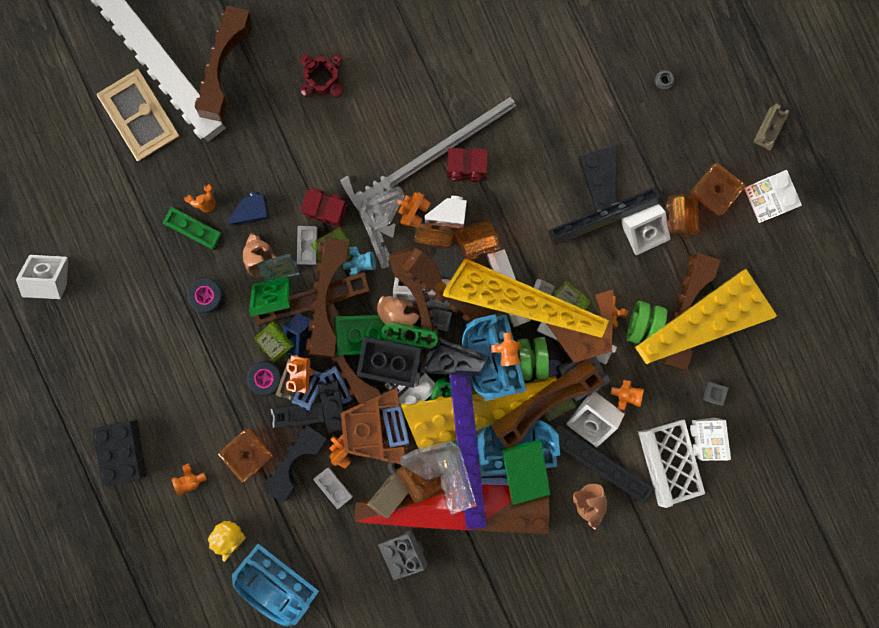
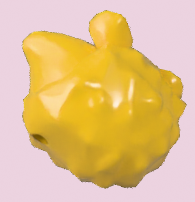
M223 521L215 526L207 540L210 543L209 548L215 554L223 555L222 560L225 562L241 546L246 537L236 523Z

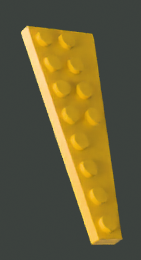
M466 258L443 293V296L601 338L609 322L605 318Z
M744 269L635 348L645 363L648 364L773 319L777 315L747 269Z
M556 376L548 377V379H535L533 382L525 383V392L485 401L484 397L476 390L472 391L476 431L497 422L556 381ZM441 396L435 400H418V403L401 404L420 454L456 440L452 397L444 398Z

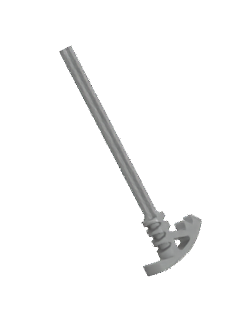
M511 97L507 98L390 176H381L379 183L373 181V187L366 186L364 193L358 191L354 194L349 176L344 177L340 181L354 206L364 219L378 231L393 238L395 223L390 226L387 225L389 214L381 216L377 197L384 198L386 191L392 193L395 185L446 153L448 148L455 147L515 108V102ZM371 201L375 219H372L363 208V206Z

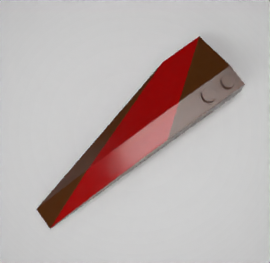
M546 472L549 485V472ZM461 481L409 491L388 519L384 516L381 517L367 505L371 499L355 503V522L467 530ZM482 485L486 527L469 529L470 531L549 534V495L513 505L508 485Z

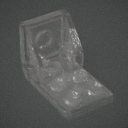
M399 186L364 199L359 208V213L382 269L390 266L388 262L390 259L386 246L382 247L381 245L384 240L378 228L391 223L404 199V193ZM374 214H379L377 218H374Z
M451 441L419 448L400 457L401 466L426 480L441 477V486L445 491L446 503L451 515L477 506L460 447Z

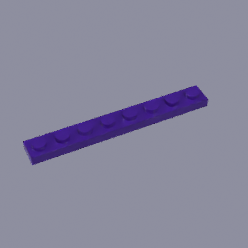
M449 374L466 529L486 527L470 376Z

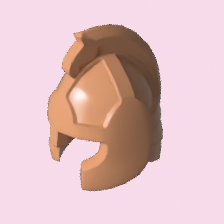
M251 233L243 250V262L250 276L262 277L270 271L267 270L270 268H265V266L278 262L271 247L266 242L259 240L258 235Z
M382 296L377 305L379 317L385 324L397 322L413 325L420 317L417 314L420 312L419 307L406 299Z
M588 484L581 491L574 492L573 501L577 506L579 515L588 521L589 526L596 529L606 514L607 500L601 485Z

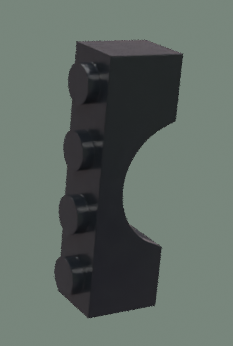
M311 424L301 428L297 434L300 438L296 443L292 442L286 450L289 454L285 460L283 458L280 459L275 467L278 470L274 476L270 474L264 483L267 485L264 491L281 503L287 500L297 485L292 477V465L295 459L303 454H318L329 438Z

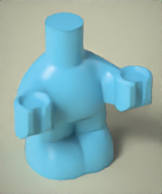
M357 247L349 248V254L353 255L351 261L343 264L344 270L350 269L351 276L357 275L361 271L376 269V259L373 252L360 255Z

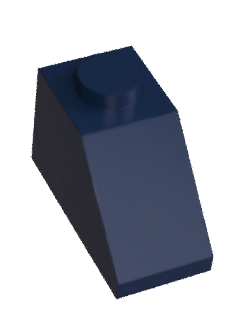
M260 192L250 193L249 197H244L228 219L229 224L236 226L270 219L266 196L260 194Z
M297 313L284 325L283 346H285L283 353L290 357L292 355H297L298 357L303 355L306 349L307 338L311 339L312 331H308L310 321L308 317Z

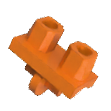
M414 192L412 198L406 195L403 201L397 200L396 204L400 206L398 213L403 215L399 222L400 224L417 228L420 226L422 218L416 216L415 213L417 209L426 212L430 206V202L423 198L424 195L422 193Z
M292 355L291 362L287 363L290 380L286 384V389L293 392L308 393L309 376H312L314 370L310 368V358Z
M343 434L339 439L333 436L331 441L334 444L329 448L332 451L329 455V458L332 460L331 463L335 466L338 464L346 468L351 463V459L344 450Z

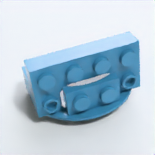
M496 314L481 317L466 324L467 328L463 334L462 347L487 355L491 360L481 376H470L473 388L484 397L485 401L525 392L526 387L520 364L501 366V353L493 352L498 370L497 374L491 355L490 344L500 345L504 342L503 333L511 332L507 314L497 317ZM486 339V341L473 343L476 340ZM496 379L495 381L483 383L484 381Z
M537 420L527 432L525 438L514 446L533 442V429L535 441L540 440L542 443L545 467H557L556 456L560 455L559 434L551 425ZM492 424L485 427L479 434H476L481 476L506 473L503 453L500 450L506 447L491 427Z
M259 544L255 546L232 575L233 586L236 591L260 613L283 626L296 625L319 592ZM258 574V576L255 578V580H254V581L251 583V585L248 587V584L251 582V580L254 578V576ZM266 577H268V578H269L271 581H273L276 585H278L280 588H282L285 592H283L281 589H279L277 586H275V585H274L272 582H270ZM289 599L288 604L285 606V608H284L282 611H280L281 608L284 606V604H285V603L287 602V600Z

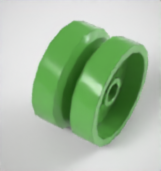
M638 301L630 317L627 341L638 344L641 340H646L664 327L667 309L657 305L651 309L649 303Z
M545 337L534 338L532 340V350L527 338L517 339L516 342L520 341L521 349L518 350V357L520 359L523 380H531L533 369L538 380L548 379L549 356Z

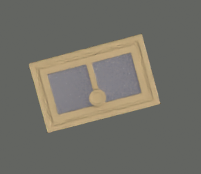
M139 69L96 94L137 162L180 137Z

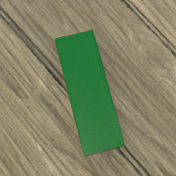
M173 207L170 208L163 221L164 225L212 250H215L223 233Z

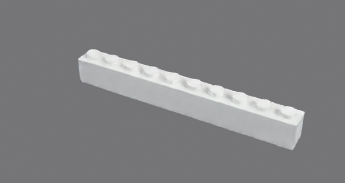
M91 0L96 7L100 6L103 9L100 13L104 18L114 23L112 28L119 36L123 35L126 40L123 42L131 51L133 49L136 51L137 55L135 57L142 66L144 64L147 65L149 68L147 72L152 79H158L161 83L159 88L165 95L169 93L173 98L170 100L177 110L180 108L184 112L182 115L184 120L189 125L192 123L196 129L193 131L200 139L204 138L209 142L226 129L222 122L199 117L195 109L196 98L200 97V94L125 0Z

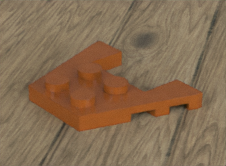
M613 290L595 295L600 312L598 316L609 320L602 338L546 323L574 363L612 351Z
M394 388L341 412L345 453L406 465L404 446L383 448L379 408L400 406L398 388Z

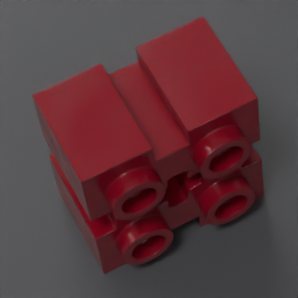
M448 148L447 178H451V181L460 182L462 178H470V182H481V179H485L487 173V149L464 150V148Z
M313 188V191L307 189L300 212L305 217L342 228L348 210V205L343 200V197L335 194L329 197L324 194V191Z

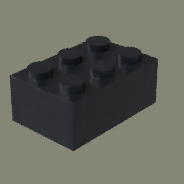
M364 337L356 376L411 388L418 387L421 375L419 367L423 363L426 348L373 337Z
M137 420L91 429L101 486L138 480L147 476Z

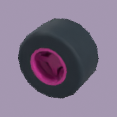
M202 278L191 284L187 298L193 309L203 313H212L222 307L225 301V292L219 282Z
M261 361L254 364L247 374L249 388L255 394L261 396L276 393L283 375L282 369L271 361Z

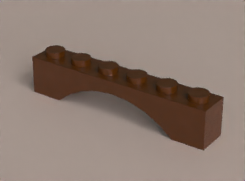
M226 6L225 13L221 14L220 29H217L215 35L216 43L210 51L211 60L210 63L206 64L205 80H202L200 84V97L196 98L195 109L199 117L219 122L223 121L227 107L221 89L222 67L231 50L247 37L252 22L249 10Z
M325 238L323 243L319 245L318 254L322 255L321 262H317L316 267L319 279L315 281L313 290L317 295L316 300H312L311 305L314 318L309 321L308 331H312L311 339L307 338L306 350H309V355L334 357L336 336L327 319L325 308L326 293L332 276L346 261L349 241Z
M413 248L390 253L389 259L394 276L407 286L416 299L420 311L421 327L433 329L439 335L437 326L434 327L432 322L435 319L433 309H429L427 301H430L429 293L420 286L422 282L418 279L414 282L405 275L407 271L402 268L413 252ZM420 332L417 341H420L421 338H426L428 340L427 342L431 343V341L435 339H433L431 337L432 335L428 334L427 337H421L422 332ZM432 348L425 349L423 361L425 360V358L427 357Z
M417 248L413 250L402 266L407 271L405 275L414 282L418 279L422 282L420 286L427 292L434 291L436 293L435 298L442 303L445 301L450 303L448 307L457 314L459 311L464 314L462 318L469 323L481 317L495 314L496 317L504 315L498 310L443 296L446 286L440 276L437 262Z
M700 253L690 257L687 265L689 271L682 281L684 288L677 297L676 304H678L677 311L673 312L671 321L688 310L699 291L707 283L715 279L720 259ZM689 348L664 357L661 364L687 371L693 351Z
M363 272L330 283L326 293V306L370 293L371 290L366 274ZM314 289L291 295L290 308L255 316L257 325H264L294 316L297 313L301 314L311 311L312 300H316L317 293L313 292Z
M331 304L325 308L327 319L334 332V317L341 315L336 305ZM334 353L332 360L335 364H339L341 368L339 370L340 376L343 381H348L350 385L348 391L352 398L356 397L359 404L382 394L379 388L370 385L359 376H356L357 374L348 363L345 355L336 356V353Z
M586 359L492 424L491 427L506 448L513 447L525 438L534 423L550 409L568 399L589 394L605 382L597 369Z

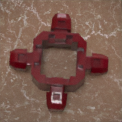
M338 54L334 55L330 62L325 57H317L313 60L308 55H304L300 59L301 64L305 68L304 79L307 85L305 84L301 88L300 93L305 98L313 95L314 90L319 95H327L330 92L336 98L343 94V90L338 84L340 82V75L336 69H339L343 64V59ZM324 66L333 74V78L325 86L322 85L320 87L311 79V74H314L318 67Z

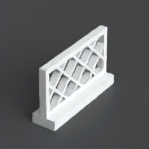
M682 419L652 429L638 431L658 506L671 507L675 503L705 494L685 420ZM680 425L682 430L679 438L671 434L674 427ZM662 431L666 434L662 443L656 441L655 432ZM669 437L677 440L673 450L665 446ZM681 443L687 448L684 457L677 453ZM663 448L671 452L667 462L661 459L660 454ZM675 455L682 459L678 469L670 465ZM686 462L692 466L689 475L682 472ZM668 467L676 471L672 481L665 474ZM680 474L687 477L683 487L676 484ZM691 480L697 484L698 491L693 493L687 490ZM676 486L681 489V492L677 498L672 499L671 490Z

